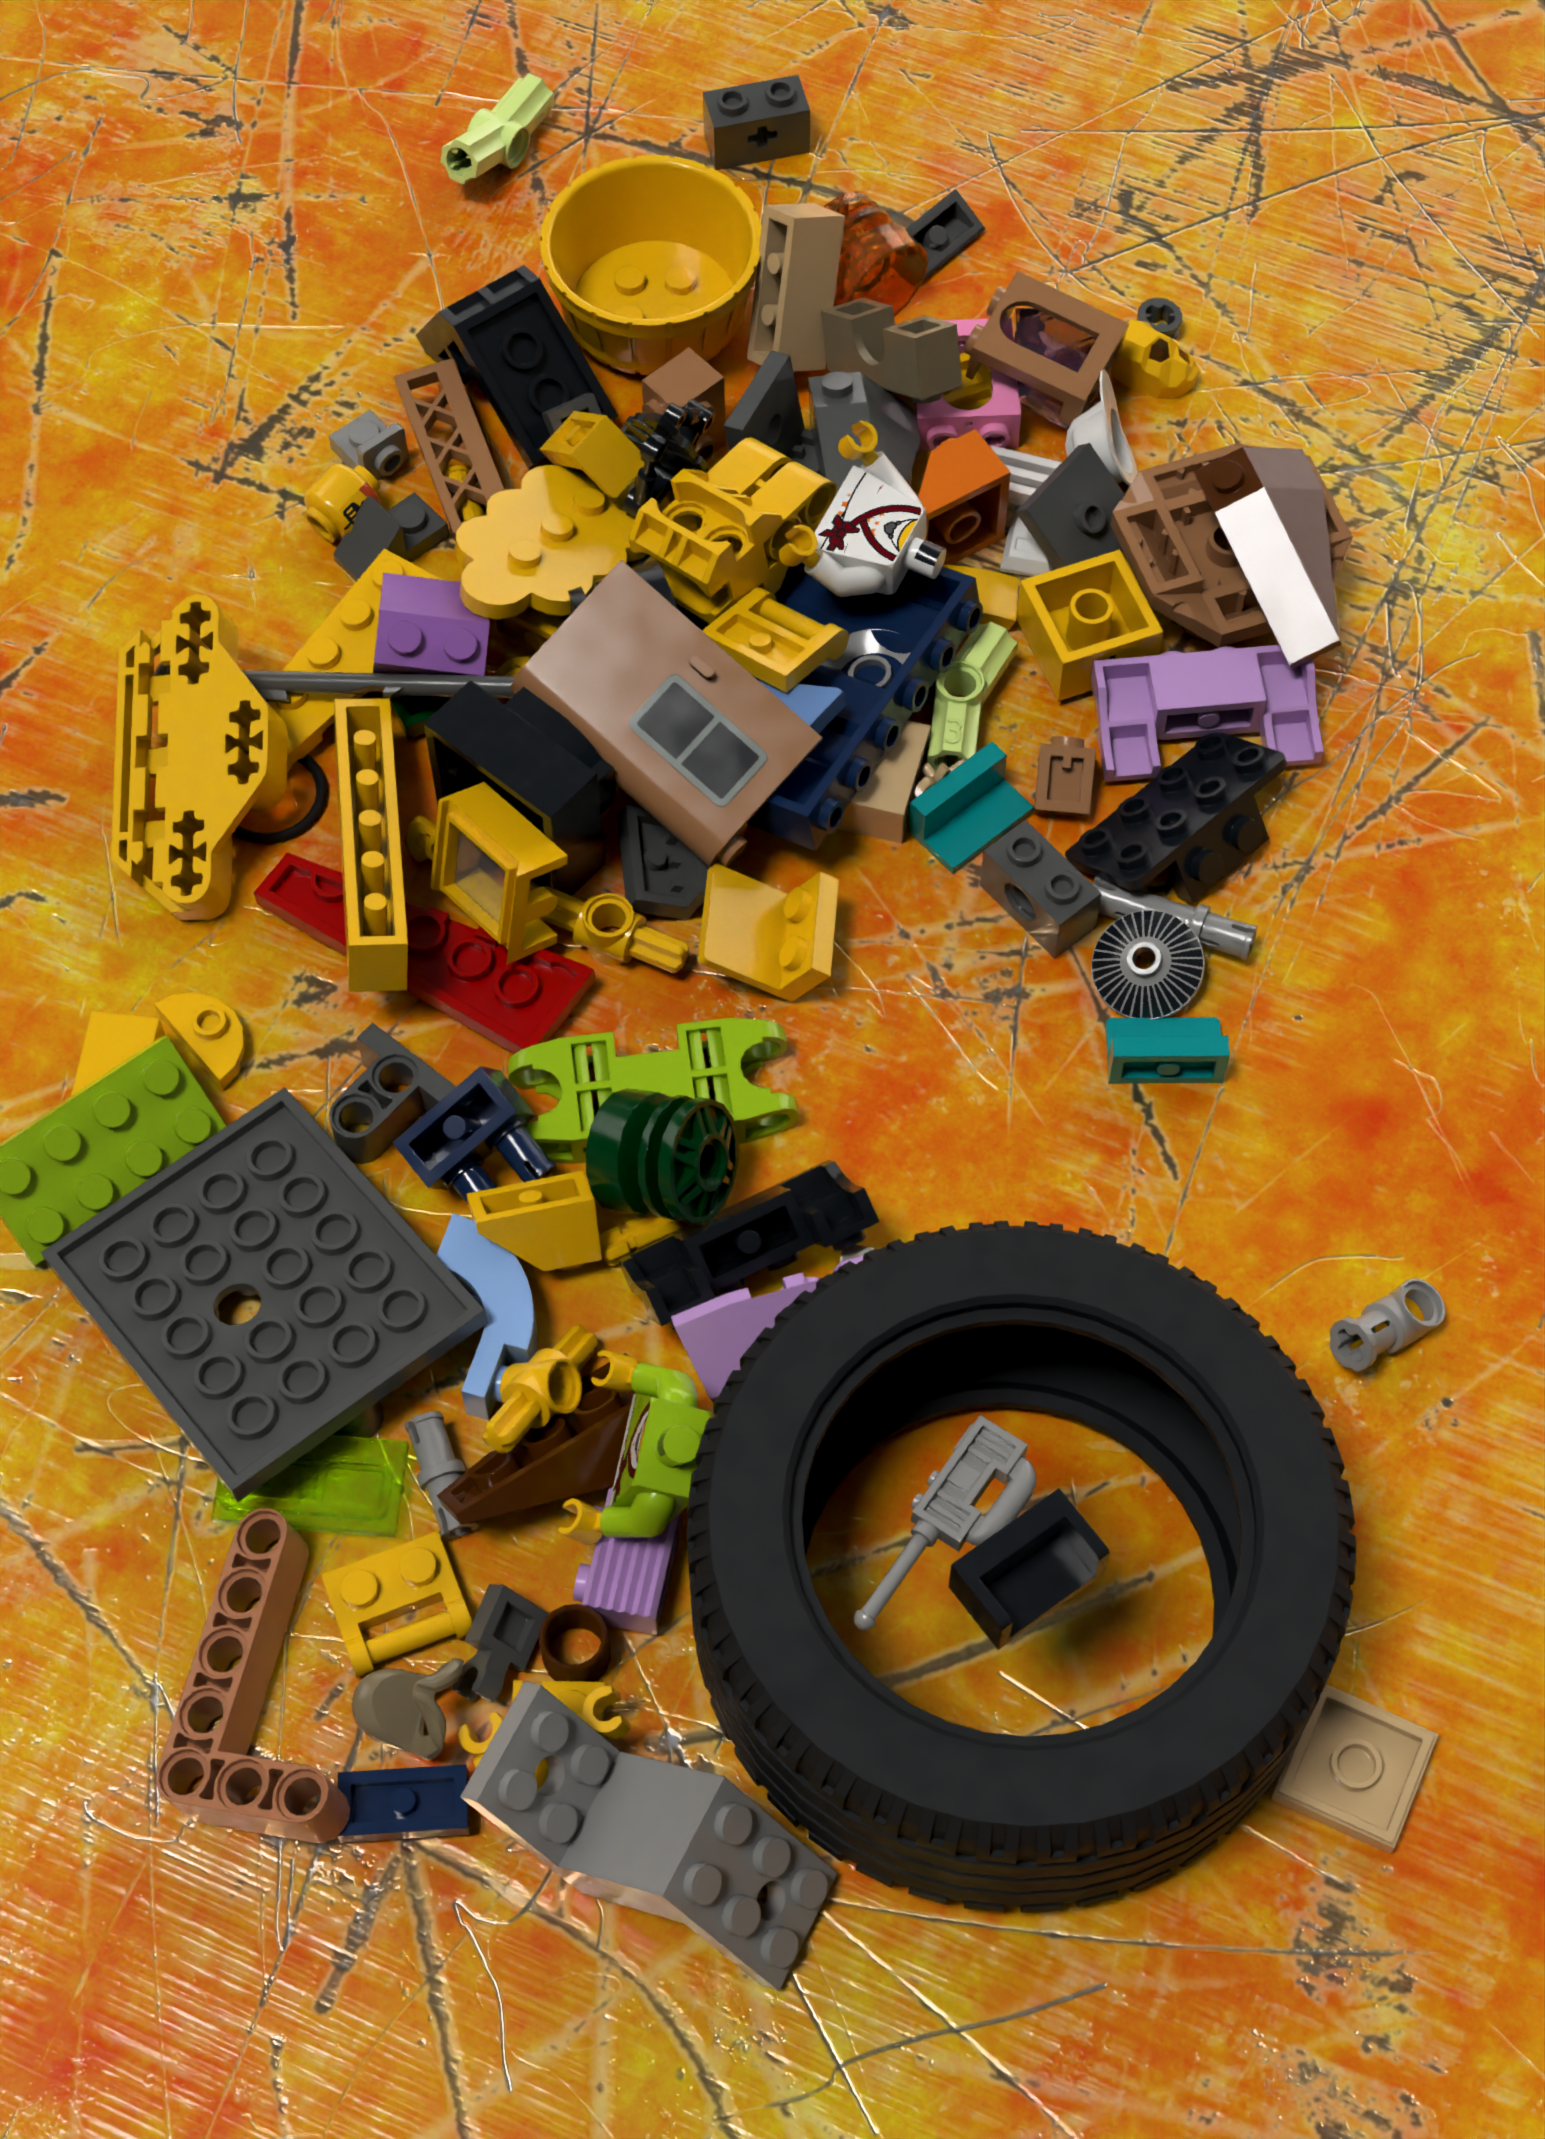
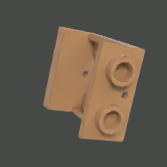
M1017 271L1007 289L999 286L995 291L987 309L986 315L990 316L986 325L983 327L976 324L967 340L964 353L970 355L966 377L973 380L982 364L987 365L1062 401L1063 406L1058 421L1070 426L1076 417L1090 408L1100 390V371L1105 369L1108 374L1121 353L1129 323ZM1016 306L1035 308L1097 338L1078 373L1014 343L1005 336L1002 329Z

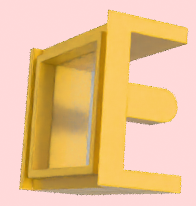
M485 782L439 799L430 888L433 890L439 888L492 938L508 949L506 965L556 944L558 934L546 925L540 917L551 913L556 908L558 899L546 887H539L529 891L530 880L567 865L568 855Z

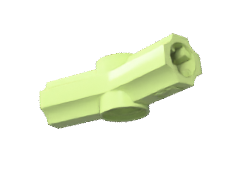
M529 73L525 78H518L491 111L486 108L480 109L471 119L466 133L442 146L440 162L448 171L450 179L464 185L497 164L513 169L521 163L529 147L530 135L555 106L554 93L548 89L543 79Z
M991 621L988 624H979L976 631L970 634L954 658L950 668L945 673H940L936 678L927 763L936 771L943 762L950 768L961 759L967 760L976 753L982 706L1017 653L1018 642L1010 636L1006 628Z

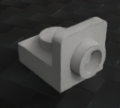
M371 410L329 435L331 449L348 467L354 469L357 465H361L377 481L384 476L392 475L404 463L409 461L405 430L398 423L387 427Z

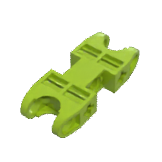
M724 1018L676 1024L678 1050L616 1057L613 1032L557 1038L527 1047L512 1055L507 1062L508 1080L516 1087L525 1089L536 1088V1093L550 1095L559 1101L556 1107L548 1113L538 1115L539 1121L529 1122L526 1128L528 1133L554 1163L576 1164L586 1162V1146L590 1127L594 1120V1113L598 1112L600 1106L613 1092L626 1088L660 1092L670 1097L684 1095L693 1099L698 1097L714 1099L724 1104L732 1115L738 1134V1144H743L782 1132L791 1127L799 1117L795 1097L785 1093H771L770 1088L758 1087L751 1084L745 1078L754 1069L763 1067V1061L775 1059L787 1051L788 1041L785 1029L772 1021L745 1018ZM701 1033H706L707 1041L702 1042ZM592 1046V1055H587L586 1047ZM703 1053H707L709 1068H705ZM594 1066L595 1081L590 1082L588 1067ZM707 1081H711V1087H708ZM597 1094L598 1100L592 1101V1095Z

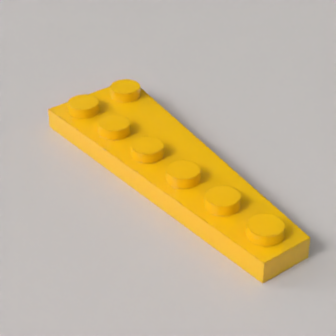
M384 548L282 671L373 673L383 573L443 579ZM367 692L357 694L289 693L291 703L267 702L287 725V772L297 760L304 758L323 741L322 733L335 722L334 699H360Z

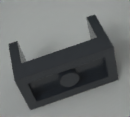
M1058 1488L951 1564L948 1587L999 1650L1103 1575L1110 1552L1104 1542Z

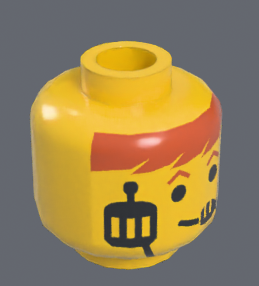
M333 464L305 492L304 503L307 510L303 515L309 525L327 541L334 543L337 539L342 540L345 534L352 531L356 514L367 497L372 496L382 506L376 492L380 488V484L361 465H357L352 469L344 464Z

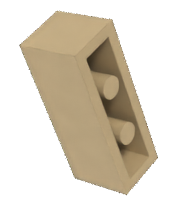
M816 203L764 205L759 247L761 256L757 265L747 350L748 360L762 365L772 350L790 355L793 372L826 369L827 359L821 311L834 307V299L837 294L840 252L844 241V215Z

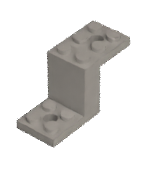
M524 1681L460 1796L580 1893L684 1923L761 1986L777 1991L780 1990L837 1876V1873L726 1777L621 1752L542 1685ZM546 1758L548 1775L544 1784L537 1790V1781L534 1777L535 1771L539 1763ZM766 1884L768 1891L767 1900L762 1910H760L757 1897L761 1888Z

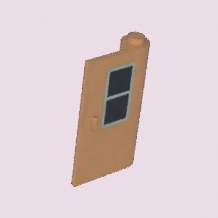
M622 560L618 562L518 672L510 686V690L514 694L523 687L527 688L578 728L593 745L601 758L614 767L615 784L709 868L718 862L727 867L741 854L748 844V841L742 837L747 829V822L823 740L822 736Z

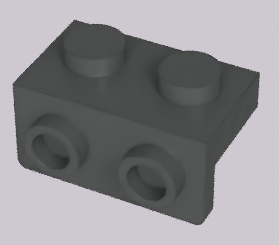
M626 804L617 815L625 898L632 905L634 912L688 920L704 901L707 870L709 867L642 807Z

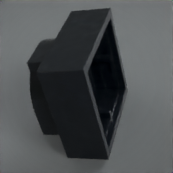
M470 680L424 723L437 805L439 799L485 782L568 855L567 865L531 879L530 884L537 889L548 886L573 896L605 865L601 815L615 801L614 767L603 760L579 729L557 710L525 687L519 690L507 703L502 704Z

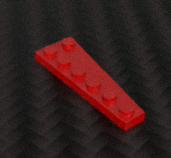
M287 852L254 891L256 903L347 956L342 873ZM405 902L408 938L406 991L514 1054L527 1047L550 1041L595 982L594 969L544 949L506 965L508 949L502 944L500 945L482 927L479 926L478 929L453 921L450 919L449 913L431 906L427 911Z

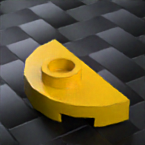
M199 992L173 994L154 1003L157 1013L223 1090L239 1074L241 1069L240 1062L245 1053L246 1036L235 1011L218 997Z

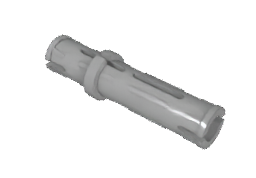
M1098 876L1095 877L1093 885L1102 893L1098 914L1119 919L1124 915L1140 910L1167 912L1183 920L1194 931L1201 946L1227 953L1245 961L1248 960L1258 926L1222 917V915L1210 912L1211 907L1199 904L1196 908L1145 891L1128 890L1103 880Z

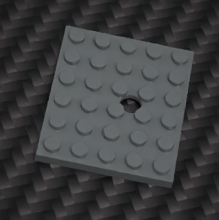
M285 1087L41 1252L49 1268L237 1502L241 1501L488 1323L482 1306ZM238 1291L243 1295L251 1296L258 1294L261 1297L259 1311L248 1322L239 1325H228L218 1319L220 1315L218 1305L228 1294Z

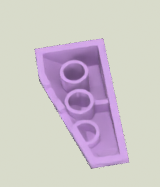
M863 1256L842 1261L834 1268L833 1272L849 1261L857 1264L863 1260ZM803 1272L783 1277V1287L779 1291L751 1298L747 1287L726 1293L671 1316L675 1330L710 1400L714 1404L731 1372L741 1369V1357L765 1327L773 1328L776 1315L785 1307H788L804 1290L813 1292L816 1289L817 1281L821 1278H804Z

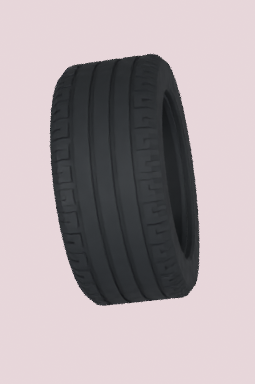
M995 1221L994 1224L985 1225L982 1222L969 1223L968 1229L956 1231L952 1225L940 1228L939 1231L932 1233L928 1231L917 1233L913 1241L904 1243L898 1239L888 1243L886 1247L879 1250L876 1248L866 1252L863 1255V1260L857 1264L851 1261L845 1263L837 1271L819 1279L813 1292L804 1290L788 1307H785L775 1317V1326L773 1328L765 1327L740 1359L741 1369L731 1372L713 1406V1412L716 1415L714 1418H709L706 1422L695 1457L697 1468L691 1475L687 1507L688 1525L686 1529L693 1634L704 1686L711 1695L710 1703L725 1737L728 1740H732L736 1746L734 1747L735 1755L757 1786L763 1785L769 1791L767 1799L795 1827L803 1825L809 1830L808 1838L836 1859L842 1861L846 1857L856 1863V1871L891 1888L896 1882L902 1886L909 1887L908 1894L945 1905H947L948 1899L964 1902V1908L994 1912H1004L1005 1906H1020L1021 1913L1061 1910L1063 1903L1075 1902L1077 1907H1082L1117 1898L1118 1891L1125 1888L1135 1892L1168 1877L1171 1873L1170 1868L1177 1865L1185 1867L1213 1848L1217 1844L1218 1837L1223 1834H1230L1256 1807L1257 1800L1268 1792L1300 1740L1340 1652L1341 1639H1343L1346 1633L1353 1600V1592L1350 1590V1585H1353L1356 1576V1537L1350 1533L1355 1524L1349 1483L1347 1480L1341 1479L1345 1467L1331 1428L1323 1426L1324 1412L1318 1401L1314 1398L1305 1379L1297 1378L1295 1375L1296 1365L1280 1349V1345L1273 1336H1264L1259 1331L1260 1323L1250 1314L1247 1315L1231 1297L1223 1299L1216 1293L1217 1286L1207 1280H1201L1195 1276V1272L1185 1266L1180 1270L1168 1264V1257L1159 1253L1156 1255L1145 1250V1247L1133 1243L1131 1247L1116 1243L1117 1237L1093 1234L1092 1230L1080 1228L1078 1233L1063 1230V1224L1050 1223V1226L1038 1225V1222L1025 1221L1024 1226H1009L1008 1221ZM995 1407L1040 1410L1076 1420L1107 1434L1134 1452L1163 1479L1183 1505L1199 1536L1210 1571L1214 1600L1212 1639L1197 1661L1176 1682L1139 1709L1103 1725L1066 1734L1016 1736L987 1733L947 1722L911 1705L881 1684L850 1653L831 1626L814 1591L806 1561V1554L813 1530L829 1498L848 1473L875 1448L903 1430L934 1417L968 1409Z

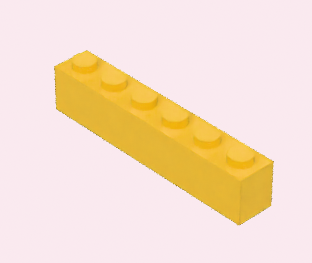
M390 698L334 699L335 759L349 992L407 990L408 938Z

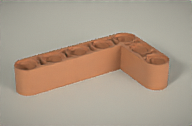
M259 1508L248 1513L235 1530L156 1774V1784L158 1791L167 1801L189 1819L198 1823L312 1843H325L336 1838L345 1829L349 1821L350 1806L347 1797L318 1769L306 1765L247 1756L309 1556L306 1541L278 1511L271 1508ZM279 1539L277 1545L271 1551L264 1553L270 1543ZM261 1596L258 1604L253 1609L245 1612L249 1603ZM242 1655L239 1664L226 1672L230 1662L235 1657ZM223 1714L220 1724L214 1730L207 1732L210 1723L216 1717ZM203 1775L200 1786L194 1792L187 1794L191 1783L197 1777ZM262 1784L259 1795L252 1802L244 1805L248 1793L254 1787ZM321 1794L317 1807L312 1812L302 1815L306 1803L312 1797Z

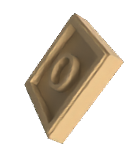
M1326 1684L1297 1746L1282 1770L1271 1800L1391 1854L1439 1734Z

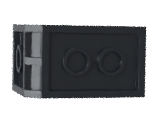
M525 265L439 311L416 334L425 353L437 363L453 358L464 385L477 379L528 468L547 458L539 450L550 438L541 413L585 393H594L602 415H606L611 421L618 416L540 278Z

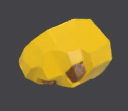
M1130 319L1121 353L1113 365L1110 375L1123 385L1155 398L1175 399L1185 395L1194 386L1199 373L1192 355L1180 348L1179 341L1156 331L1148 322Z

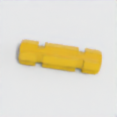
M653 1214L649 1216L640 1215L625 1222L627 1227L620 1230L616 1226L599 1234L602 1258L607 1265L615 1266L619 1264L618 1259L628 1255L630 1252L637 1251L694 1223L678 1219L668 1220Z

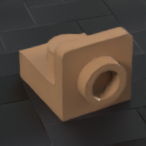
M1054 736L1051 738V744L1040 745L1034 812L1089 817L1096 749L1084 748V739Z

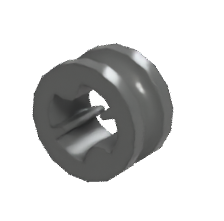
M1152 298L1140 305L1136 320L1148 322L1156 331L1176 340L1182 324V312L1172 301L1164 298ZM1159 320H1163V321L1166 322V323L1160 322V323H1158L1157 325H1154V324L1157 323Z

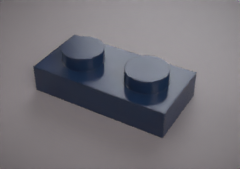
M467 1765L338 1772V1789L347 1797L350 1806L349 1821L345 1829L338 1835L340 1842L470 1835L469 1804L460 1797L469 1782Z

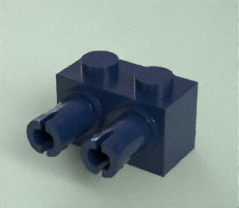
M482 1066L392 1142L428 1188L455 1189L467 1205V1193L497 1188V1185L482 1168L484 1160L493 1152L499 1151L523 1182L541 1179L543 1174L550 1176L557 1169V1165L548 1158L526 1130L528 1122L536 1114L500 1070Z

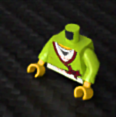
M601 1350L597 1356L609 1359L610 1370L603 1380L592 1377V1383L598 1387L622 1393L633 1389L636 1393L633 1394L609 1506L601 1511L583 1501L571 1498L564 1502L562 1507L576 1514L577 1517L570 1527H560L558 1531L586 1545L596 1543L602 1535L607 1538H650L661 1534L665 1530L667 1524L688 1506L691 1475L697 1468L695 1457L706 1422L711 1418L710 1411L697 1408L698 1395L696 1386L687 1374L641 1362L638 1364L637 1360L631 1356L609 1350Z

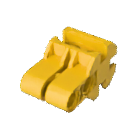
M753 437L745 438L707 473L702 470L683 468L670 480L675 500L660 512L657 500L651 497L639 508L628 540L634 553L643 552L650 555L643 564L658 560L676 604L708 623H712L754 588L760 586L773 594L780 589L789 566L784 565L780 561L779 550L787 543L796 546V544L787 540L785 533L795 525L801 524L808 526L814 532L835 498L838 487L836 483L796 461L793 462L791 458Z

